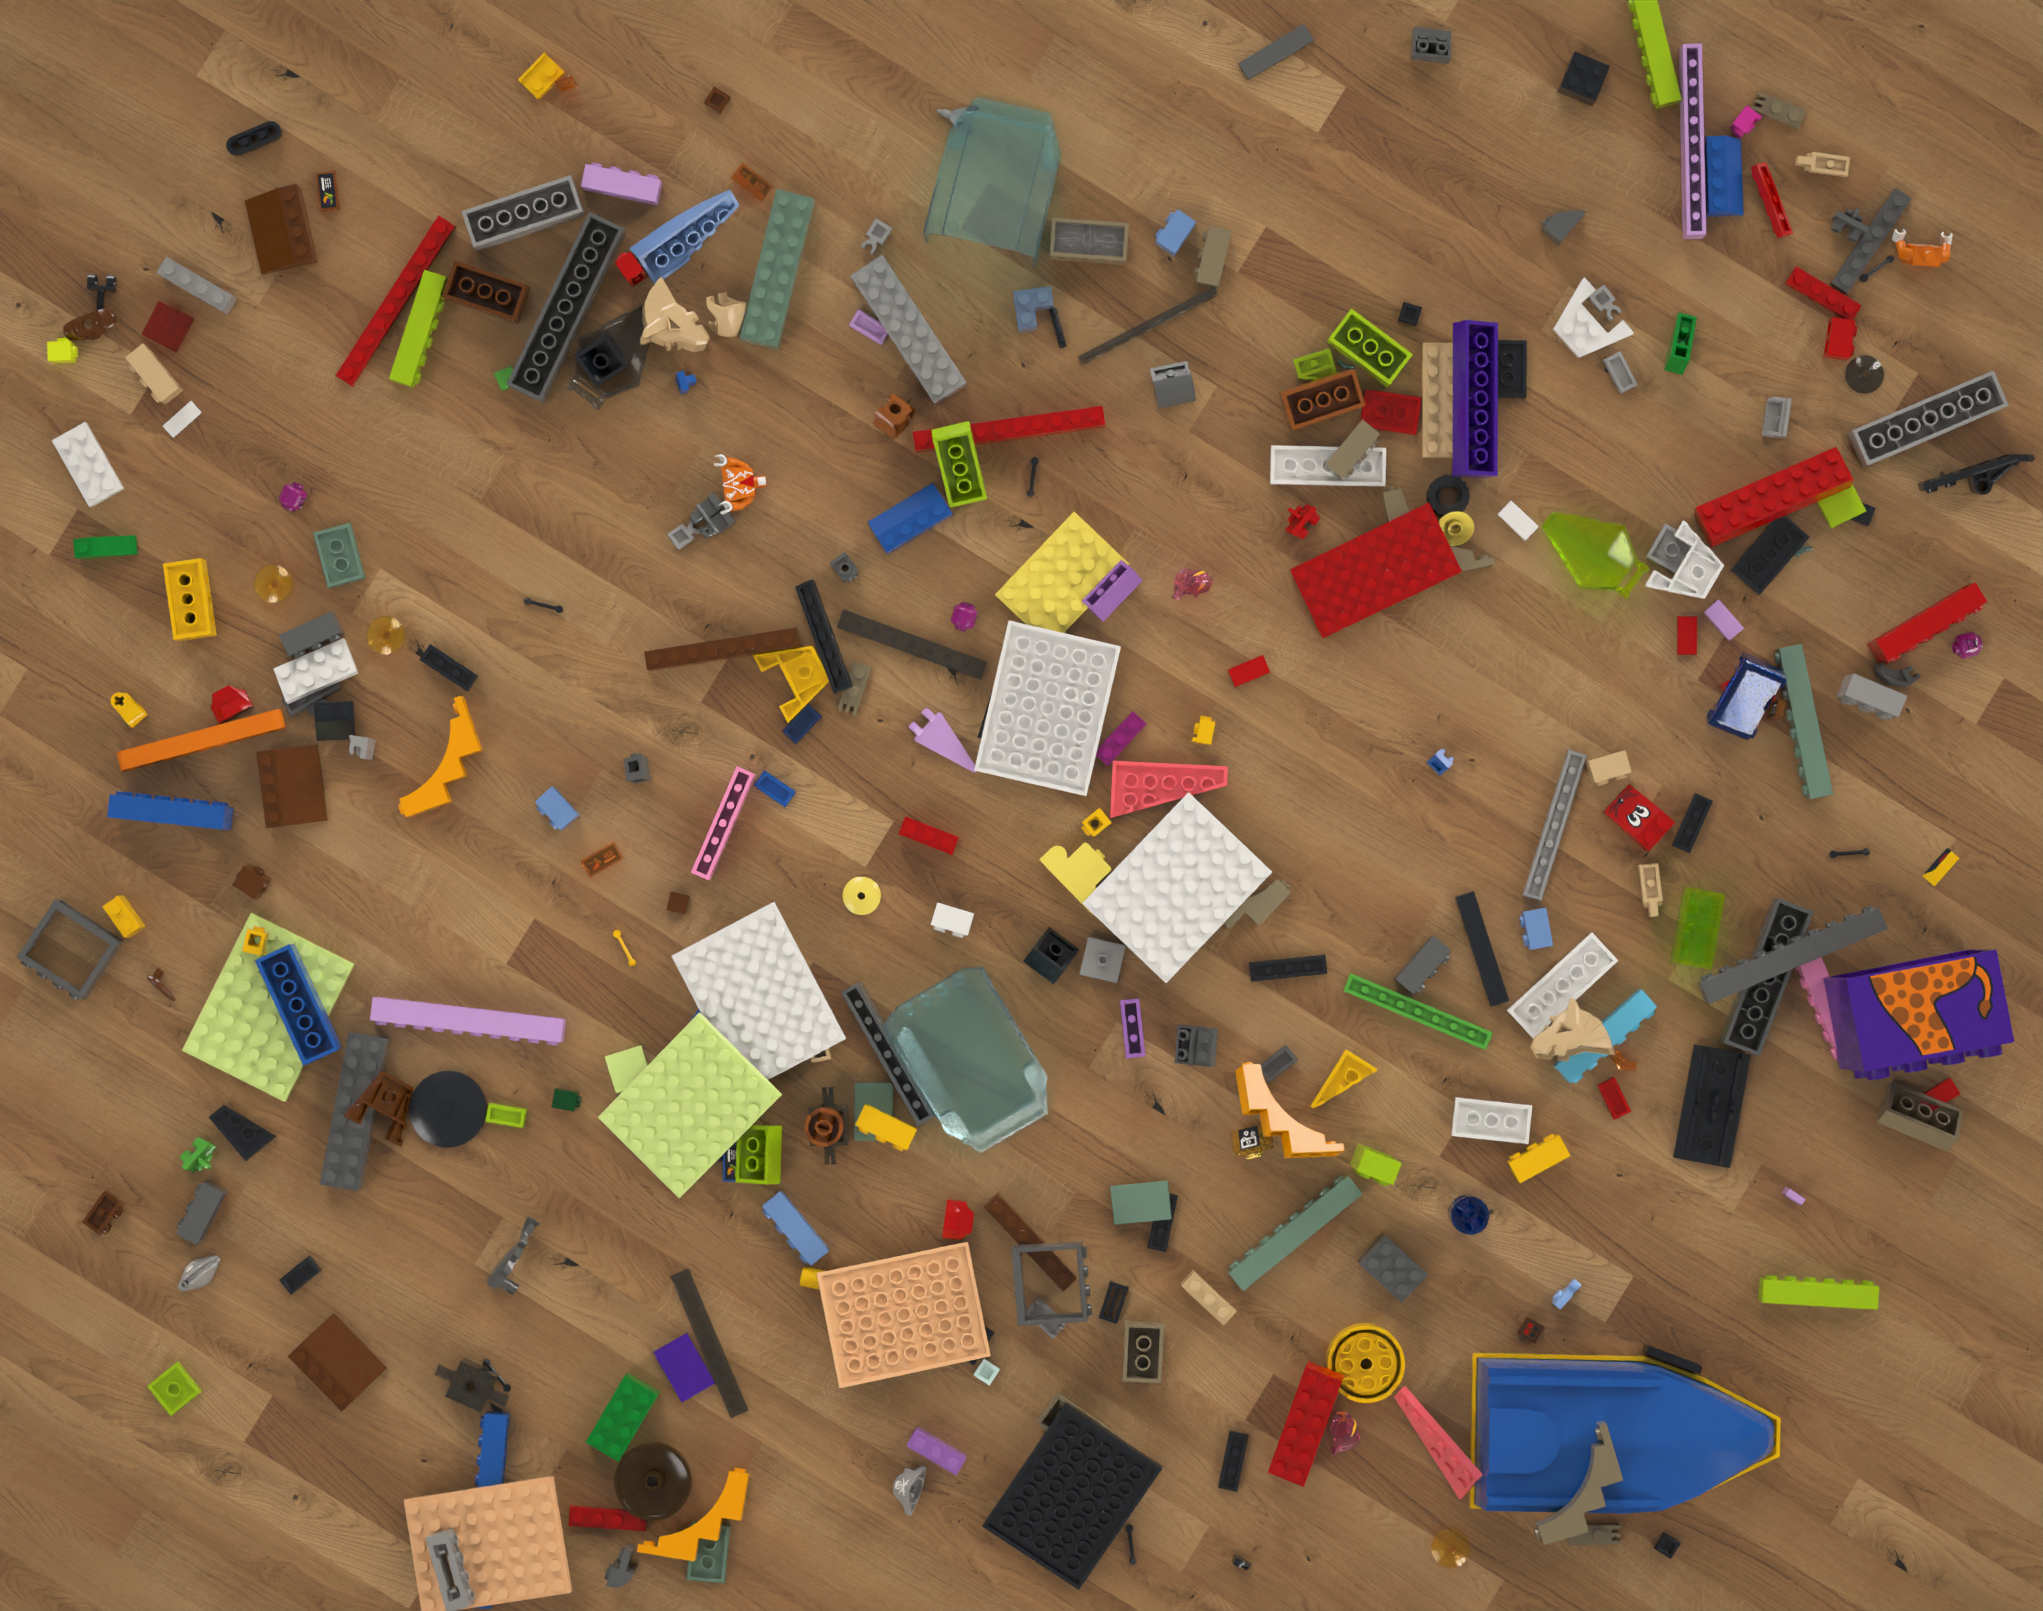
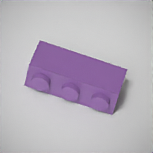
M1121 560L1082 602L1103 622L1143 580L1129 565Z
M1139 998L1119 1000L1126 1058L1144 1057L1145 1047Z
M916 1426L906 1445L954 1475L958 1474L967 1456Z

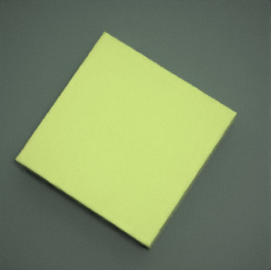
M642 1045L605 1056L616 1093L624 1091L648 1066Z

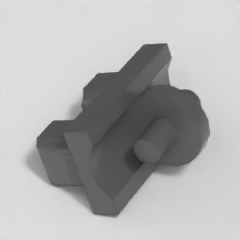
M1855 208L1853 212L1846 209L1844 214L1837 211L1831 219L1833 222L1830 229L1840 234L1843 228L1846 227L1850 229L1846 238L1856 242L1860 236L1866 233L1869 227L1861 223L1864 218L1858 215L1860 209Z

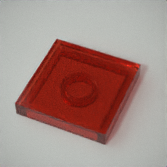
M158 301L141 335L177 353L194 318Z

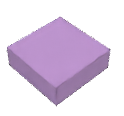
M1785 1187L1782 1191L1783 1195L1796 1204L1802 1205L1806 1200L1790 1188Z

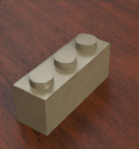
M1209 226L1208 231L1204 230L1202 242H1205L1204 249L1199 250L1197 260H1200L1201 263L1199 268L1195 267L1193 279H1197L1195 285L1218 290L1231 230Z
M1362 419L1324 466L1340 480H1343L1344 477L1348 479L1355 471L1353 466L1357 462L1361 464L1368 456L1365 454L1370 447L1373 450L1380 440L1377 438L1380 433Z

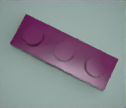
M1132 711L1097 749L1096 756L1109 766L1147 723Z

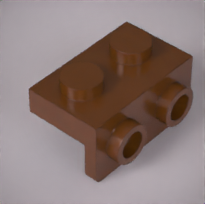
M105 1190L82 1223L95 1231L96 1236L106 1235L112 1228L111 1222L114 1218L118 1219L122 1214V1207L125 1203Z

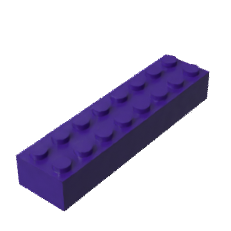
M1463 320L1453 323L1452 476L1472 478L1498 476V323Z

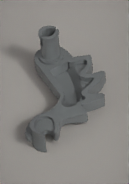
M530 1216L526 1218L519 1242L503 1256L487 1278V1285L492 1289L500 1287L511 1295L517 1291L519 1284L514 1283L506 1278V1276L512 1271L517 1259H520L523 1249L528 1244L527 1238L541 1223Z

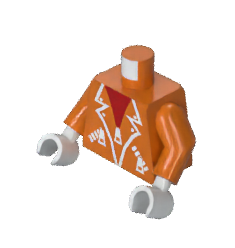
M1895 229L1892 240L1896 242L1898 256L1902 263L1940 267V263H1946L1950 259L1953 234L1950 233V236H1944V232H1942L1940 237L1941 246L1905 243L1906 231L1902 229L1901 233Z
M722 454L714 456L720 459V463H714V466L724 465L721 469L725 501L718 506L723 505L726 510L720 512L724 515L729 511L743 510L757 497L756 488L767 487L766 476L755 477L754 470L750 468L749 464L736 458L725 457Z

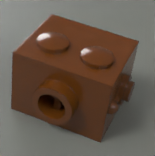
M244 865L236 875L237 878L232 886L253 899H259L266 892V888L272 878L265 875V871L258 866Z

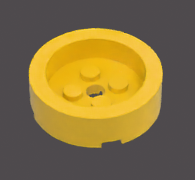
M1356 1323L1342 1329L1332 1339L1326 1354V1368L1345 1375L1339 1392L1346 1398L1359 1403H1373L1391 1395L1401 1383L1405 1371V1358L1401 1346L1386 1329L1372 1323ZM1365 1358L1371 1360V1366L1368 1369H1363L1360 1365L1361 1361Z

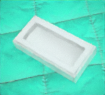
M1512 501L1497 514L1524 541L1539 527Z

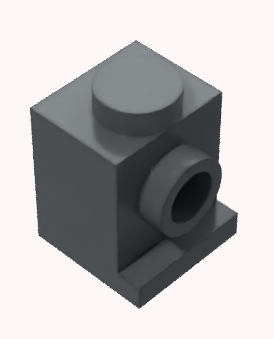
M845 552L829 563L844 583L847 581L851 583L858 577L857 573L859 570ZM842 566H849V570L847 572H843Z
M641 753L631 754L630 758L624 759L627 782L636 784L652 780L649 772L648 757L642 756Z

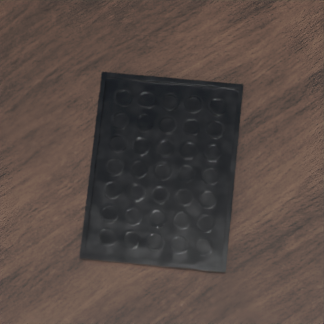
M1065 1402L984 1521L982 1527L1079 1590L1161 1472L1163 1466Z

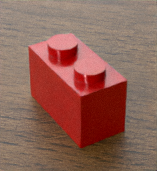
M624 252L616 258L615 264L631 287H634L648 277L631 252Z
M1832 317L1828 320L1823 358L1846 361L1850 359V356H1853L1855 346L1852 345L1853 337L1855 338L1857 334L1856 320Z

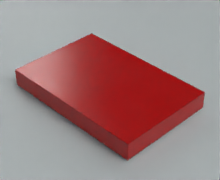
M1371 389L1364 390L1363 399L1366 406L1362 407L1360 422L1363 419L1375 430L1416 436L1422 397Z

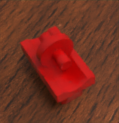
M1308 504L1303 508L1298 505L1295 510L1289 508L1287 511L1290 516L1287 521L1290 524L1285 531L1288 534L1304 539L1309 532L1303 527L1308 521L1314 526L1320 520L1319 515L1315 512L1317 509Z

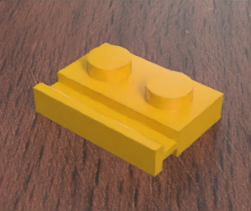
M544 52L518 81L540 100L565 72Z

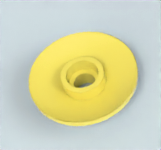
M1450 512L1439 520V524L1450 546L1464 544L1473 535V520L1464 512Z
M856 877L850 880L843 890L845 906L849 911L857 915H866L873 912L881 900L879 886L875 881L867 877ZM860 892L865 894V898L862 900L858 898Z

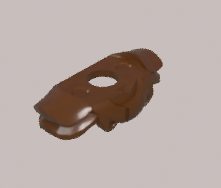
M105 308L75 318L63 326V333L69 340H97L104 333H107V329L115 325L116 318L114 312L109 308ZM87 318L91 319L93 323L89 330L84 327V321Z

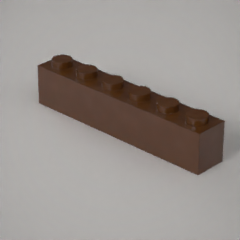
M999 1192L984 1205V1208L1019 1245L1046 1243ZM1053 1250L1026 1252L1063 1292L1077 1279V1275Z

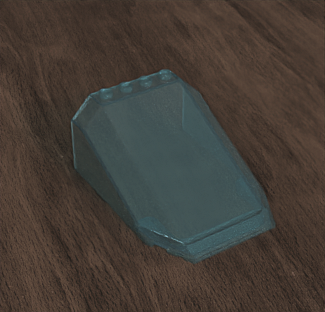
M979 97L972 101L949 130L923 235L925 242L929 243L930 235L949 236L1017 251L1032 257L1033 266H1037L1061 158L1051 113Z
M984 967L963 968L896 1007L883 1026L893 1048L948 1135L954 1136L962 1140L963 1143L973 1146L979 1152H983L1048 1114L1046 1103L1047 1075Z

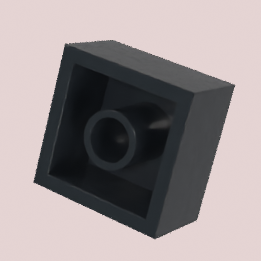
M1574 52L1557 92L1593 106L1610 66Z

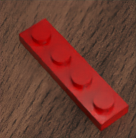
M1767 162L1750 167L1752 177L1757 183L1759 195L1763 199L1766 214L1771 220L1772 229L1777 239L1793 234Z
M1797 266L1794 267L1785 282L1789 287L1844 319L1853 320L1862 306Z
M570 1505L568 1526L646 1531L647 1520L633 1516L626 1509Z

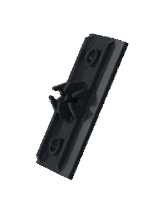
M1693 1045L1673 1158L1730 1168L1750 1064V1054Z

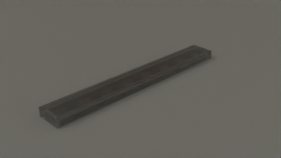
M1215 286L1078 356L1080 365H1084L1216 297L1217 290Z
M844 609L837 625L839 629L981 680L987 662Z
M689 1268L671 1275L670 1277L730 1418L747 1412L749 1410Z

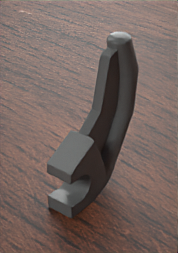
M1882 664L1873 666L1878 678L1889 685L1904 688L1916 682L1921 676L1919 673L1914 677L1910 676V671L1913 669L1912 666L1895 671Z

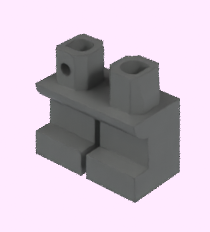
M714 492L702 503L696 505V509L689 515L694 525L702 520L706 523V526L700 529V533L705 540L713 535L717 537L734 526L736 522L729 512L724 515L720 513L726 509L723 505L718 506L722 502Z

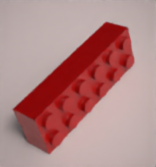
M1976 582L1965 585L1867 643L1878 663H1892L1901 658V653H1909L1916 649L1917 643L1920 645L1933 639L1934 633L1937 635L1950 629L1949 624H1958L1967 618L1966 614H1975L1984 608L1982 605L1987 603V600Z
M1308 1361L1268 1473L1302 1487L1305 1486L1345 1375Z

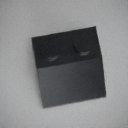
M607 330L589 341L574 355L596 387L627 368L629 363Z
M354 701L314 703L317 741L349 739L350 735L356 736Z
M1048 927L1023 962L1054 985L1079 949Z

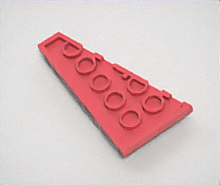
M1113 761L1110 818L1181 799L1188 792L1191 795L1227 786L1228 766Z
M1404 1386L1394 1398L1457 1497L1461 1500L1483 1474L1407 1387Z

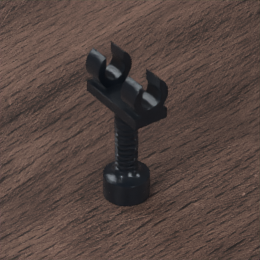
M88 274L87 289L97 291L96 310L104 309L105 292H116L117 278L114 277L115 275H107L106 286L97 285L98 277L95 274Z

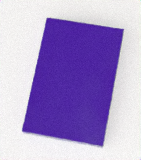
M688 1333L683 1334L653 1352L681 1402L716 1383Z

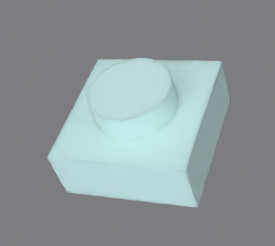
M984 1358L973 1375L990 1386L1000 1368Z

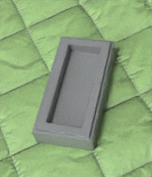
M1621 351L1603 360L1619 394L1638 385Z

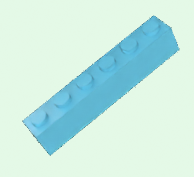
M1638 989L1602 1021V1025L1605 1027L1613 1046L1621 1044L1627 1038L1625 1035L1630 1031H1636L1641 1026L1640 1022L1644 1018L1647 1020L1655 1014L1654 1010L1657 1006L1643 990ZM1585 1051L1577 1055H1570L1568 1062L1557 1061L1553 1066L1568 1083H1577L1583 1077L1582 1073L1584 1071L1593 1069L1598 1064L1596 1061L1601 1056L1605 1058L1609 1054Z

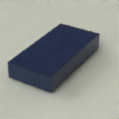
M807 704L782 732L797 744L822 716Z

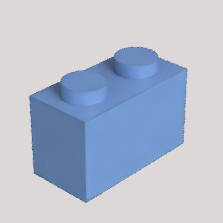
M1178 209L1175 213L1171 212L1165 221L1168 224L1164 229L1160 228L1155 235V238H1157L1155 244L1172 256L1177 254L1196 226V221Z
M553 786L535 801L538 805L536 809L543 816L546 814L551 819L549 823L556 830L558 828L564 830L580 816Z
M1539 908L1522 911L1521 916H1519V923L1521 928L1524 927L1525 935H1522L1524 946H1527L1528 950L1553 946L1547 909Z

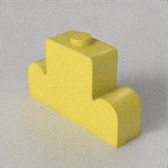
M1083 843L1069 858H1067V852L1062 846H1054L1039 859L1081 904L1097 888L1096 885L1111 871V867L1103 860L1105 855L1099 849L1095 851L1088 843Z

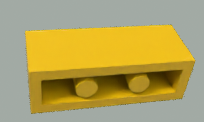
M869 1104L864 1105L855 1124L858 1127V1131L866 1135L870 1132L876 1135L875 1139L882 1143L886 1141L893 1143L892 1147L901 1152L903 1149L908 1150L918 1129Z
M1551 1133L1543 1138L1544 1141L1538 1145L1535 1142L1526 1147L1527 1151L1521 1154L1516 1152L1509 1156L1510 1160L1507 1161V1164L1518 1183L1526 1181L1571 1156L1560 1135Z

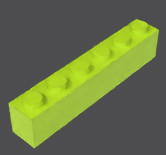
M1628 0L1629 12L1633 13L1634 18L1632 19V26L1634 30H1637L1638 34L1636 38L1637 46L1642 50L1643 54L1641 56V63L1643 67H1646L1647 71L1645 76L1646 83L1651 87L1652 91L1650 93L1651 103L1655 104L1656 109L1678 104L1682 99L1658 1Z
M424 270L389 377L392 382L414 388L415 384H419L421 379L419 372L421 366L424 367L427 356L425 354L433 341L431 335L433 330L437 329L439 323L437 317L444 308L445 301H443L442 296L448 281L446 276Z
M1765 1275V1278L1759 1279L1758 1301L1762 1303L1878 1310L1879 1286L1873 1284L1874 1281L1862 1280V1283H1854V1280L1842 1279V1282H1835V1279L1823 1278V1281H1816L1814 1277H1804V1280H1796L1797 1277L1785 1276V1279H1777V1275Z

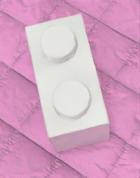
M937 903L931 925L934 926V930L945 933V929L953 931L952 935L963 938L964 935L968 936L974 913Z

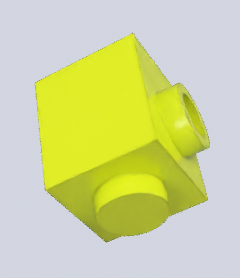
M57 338V341L47 342L48 361L53 364L76 363L78 347L75 346V343L69 341L68 338Z

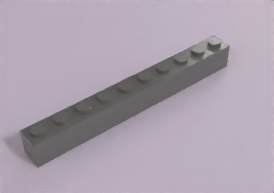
M1867 906L1861 909L1862 913L1857 915L1854 913L1848 914L1843 917V921L1838 923L1836 920L1825 924L1826 928L1812 929L1807 932V936L1801 938L1798 935L1789 939L1790 943L1776 944L1772 946L1773 950L1765 952V950L1754 954L1755 957L1750 960L1743 958L1736 962L1737 965L1731 968L1727 965L1718 969L1719 973L1714 975L1708 973L1701 976V980L1697 981L1705 1003H1713L1888 929L1879 907Z

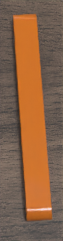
M276 709L119 751L116 754L120 770L124 772L285 729L286 725L282 710Z

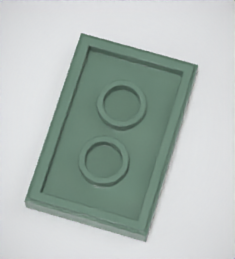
M351 523L313 533L328 588L366 579Z
M855 1082L854 1141H878L875 1139L876 1135L870 1132L866 1135L858 1131V1127L855 1124L865 1104H869L893 1116V1082Z
M1168 1180L1110 1186L1114 1225L1172 1219Z
M722 1524L718 1541L700 1538L696 1561L688 1560L686 1580L725 1584L730 1524Z

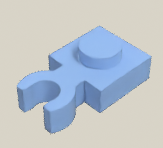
M1573 1279L1566 1288L1560 1289L1554 1294L1552 1303L1561 1309L1573 1296L1572 1294L1580 1288L1581 1284Z

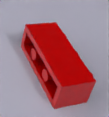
M906 816L898 833L950 855H953L959 837Z

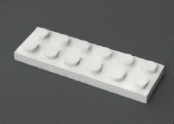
M1271 445L1270 484L1385 487L1386 448H1373L1372 450L1369 447L1365 452L1368 456L1361 464L1357 462L1353 466V469H1355L1353 474L1348 479L1344 477L1343 480H1340L1324 466L1339 447Z
M1591 932L1508 1008L1507 1011L1534 1039L1535 1036L1545 1029V1025L1548 1026L1553 1022L1550 1021V1016L1556 1017L1566 1010L1570 998L1574 1000L1579 998L1618 960Z

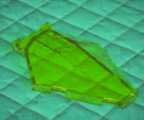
M1552 512L1542 525V529L1580 589L1615 591L1627 600L1631 590L1643 574L1647 573L1650 569L1646 564L1637 559L1625 525L1611 522L1605 523L1596 519ZM1636 566L1638 568L1625 587H1620L1633 567Z

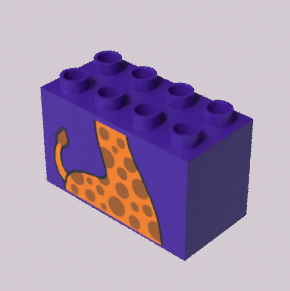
M1968 949L1823 978L1837 1047L1836 1053L1839 1069L1853 1070L1855 1079L1867 1078V1080H1876L1890 1077L1889 1067H1891V1071L1904 1070V1073L1928 1069L1926 1059H1928V1064L1941 1063L1942 1065H1952L1965 1062V1057L1979 1055V1058L1998 1056L2003 1054L2002 1044L2014 1042L1997 950Z

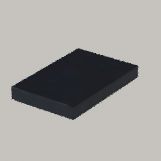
M1498 340V398H1526L1527 340Z

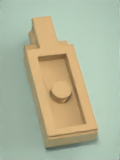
M1812 152L1807 153L1806 156L1798 155L1795 158V166L1805 167L1804 171L1848 177L1850 157Z
M1658 863L1638 865L1642 903L1644 908L1648 907L1649 917L1659 916L1658 906H1662L1661 901H1663Z

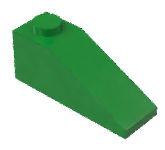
M1678 312L1666 356L1665 371L1683 375L1690 360L1697 317Z
M136 535L73 539L74 556L79 560L138 555Z

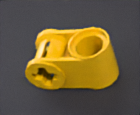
M118 692L112 695L111 705L130 727L134 728L147 716L146 711L129 694ZM119 698H124V705L118 704L120 702Z

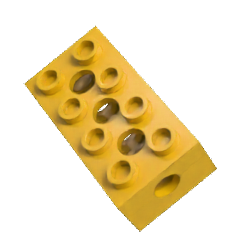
M198 558L163 563L173 640L184 641L217 636L206 560ZM189 576L190 583L185 585L184 580ZM192 595L193 601L188 604L187 598ZM195 614V621L190 623L191 615Z

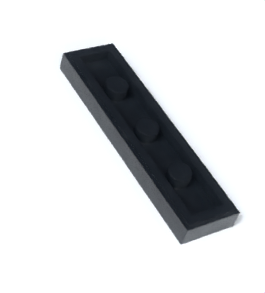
M1315 955L1249 962L1250 981L1327 974L1326 956Z

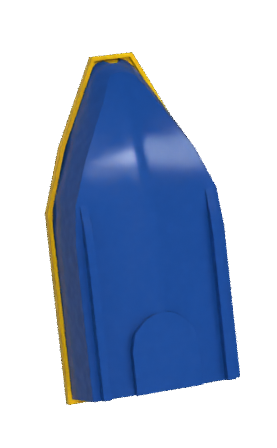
M1472 1353L1470 1460L1483 1476L1470 1490V1509L1509 1512H1558L1575 1496L1586 1477L1591 1457V1445L1601 1442V1440H1597L1595 1429H1597L1596 1423L1600 1421L1607 1423L1623 1481L1601 1487L1606 1507L1585 1513L1629 1514L1663 1511L1700 1496L1780 1457V1417L1702 1376L1646 1356Z

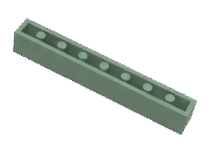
M1802 644L1776 649L1774 661L1779 666L1780 672L1777 675L1779 683L1783 685L1784 691L1781 692V695L1788 709L1785 710L1787 721H1790L1791 724L1789 733L1795 743L1793 752L1799 762L1797 771L1803 781V785H1801L1802 794L1806 796V800L1833 795Z
M1347 1174L1345 1176H1338L1333 1181L1334 1185L1330 1188L1325 1187L1318 1193L1319 1197L1316 1200L1310 1199L1303 1205L1304 1209L1300 1213L1296 1211L1289 1216L1290 1221L1285 1225L1283 1223L1278 1225L1273 1230L1274 1234L1270 1237L1268 1235L1263 1237L1258 1242L1260 1244L1255 1249L1252 1247L1243 1254L1245 1257L1242 1260H1235L1229 1265L1228 1273L1242 1291L1247 1289L1363 1194Z

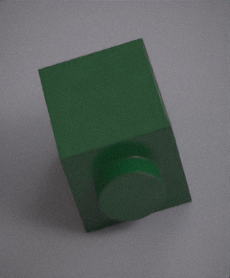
M555 1088L551 1108L577 1111L582 1102V1097L579 1096L580 1092Z

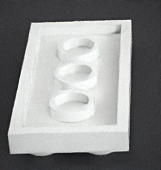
M87 422L52 440L89 507L92 508L124 490L123 485Z
M344 638L273 668L285 701L288 704L359 674Z
M1455 1097L1451 1136L1529 1144L1532 1105Z

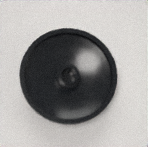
M440 1071L429 1075L417 1085L410 1099L409 1115L415 1131L422 1139L438 1147L452 1148L469 1142L480 1132L486 1120L487 1102L481 1087L468 1075L458 1071Z

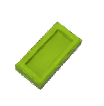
M488 1103L485 1122L524 1128L527 1109Z

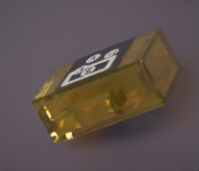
M1261 1124L1231 1131L1233 1153L1237 1156H1245L1247 1160L1262 1157L1263 1151L1274 1148L1273 1137H1263Z

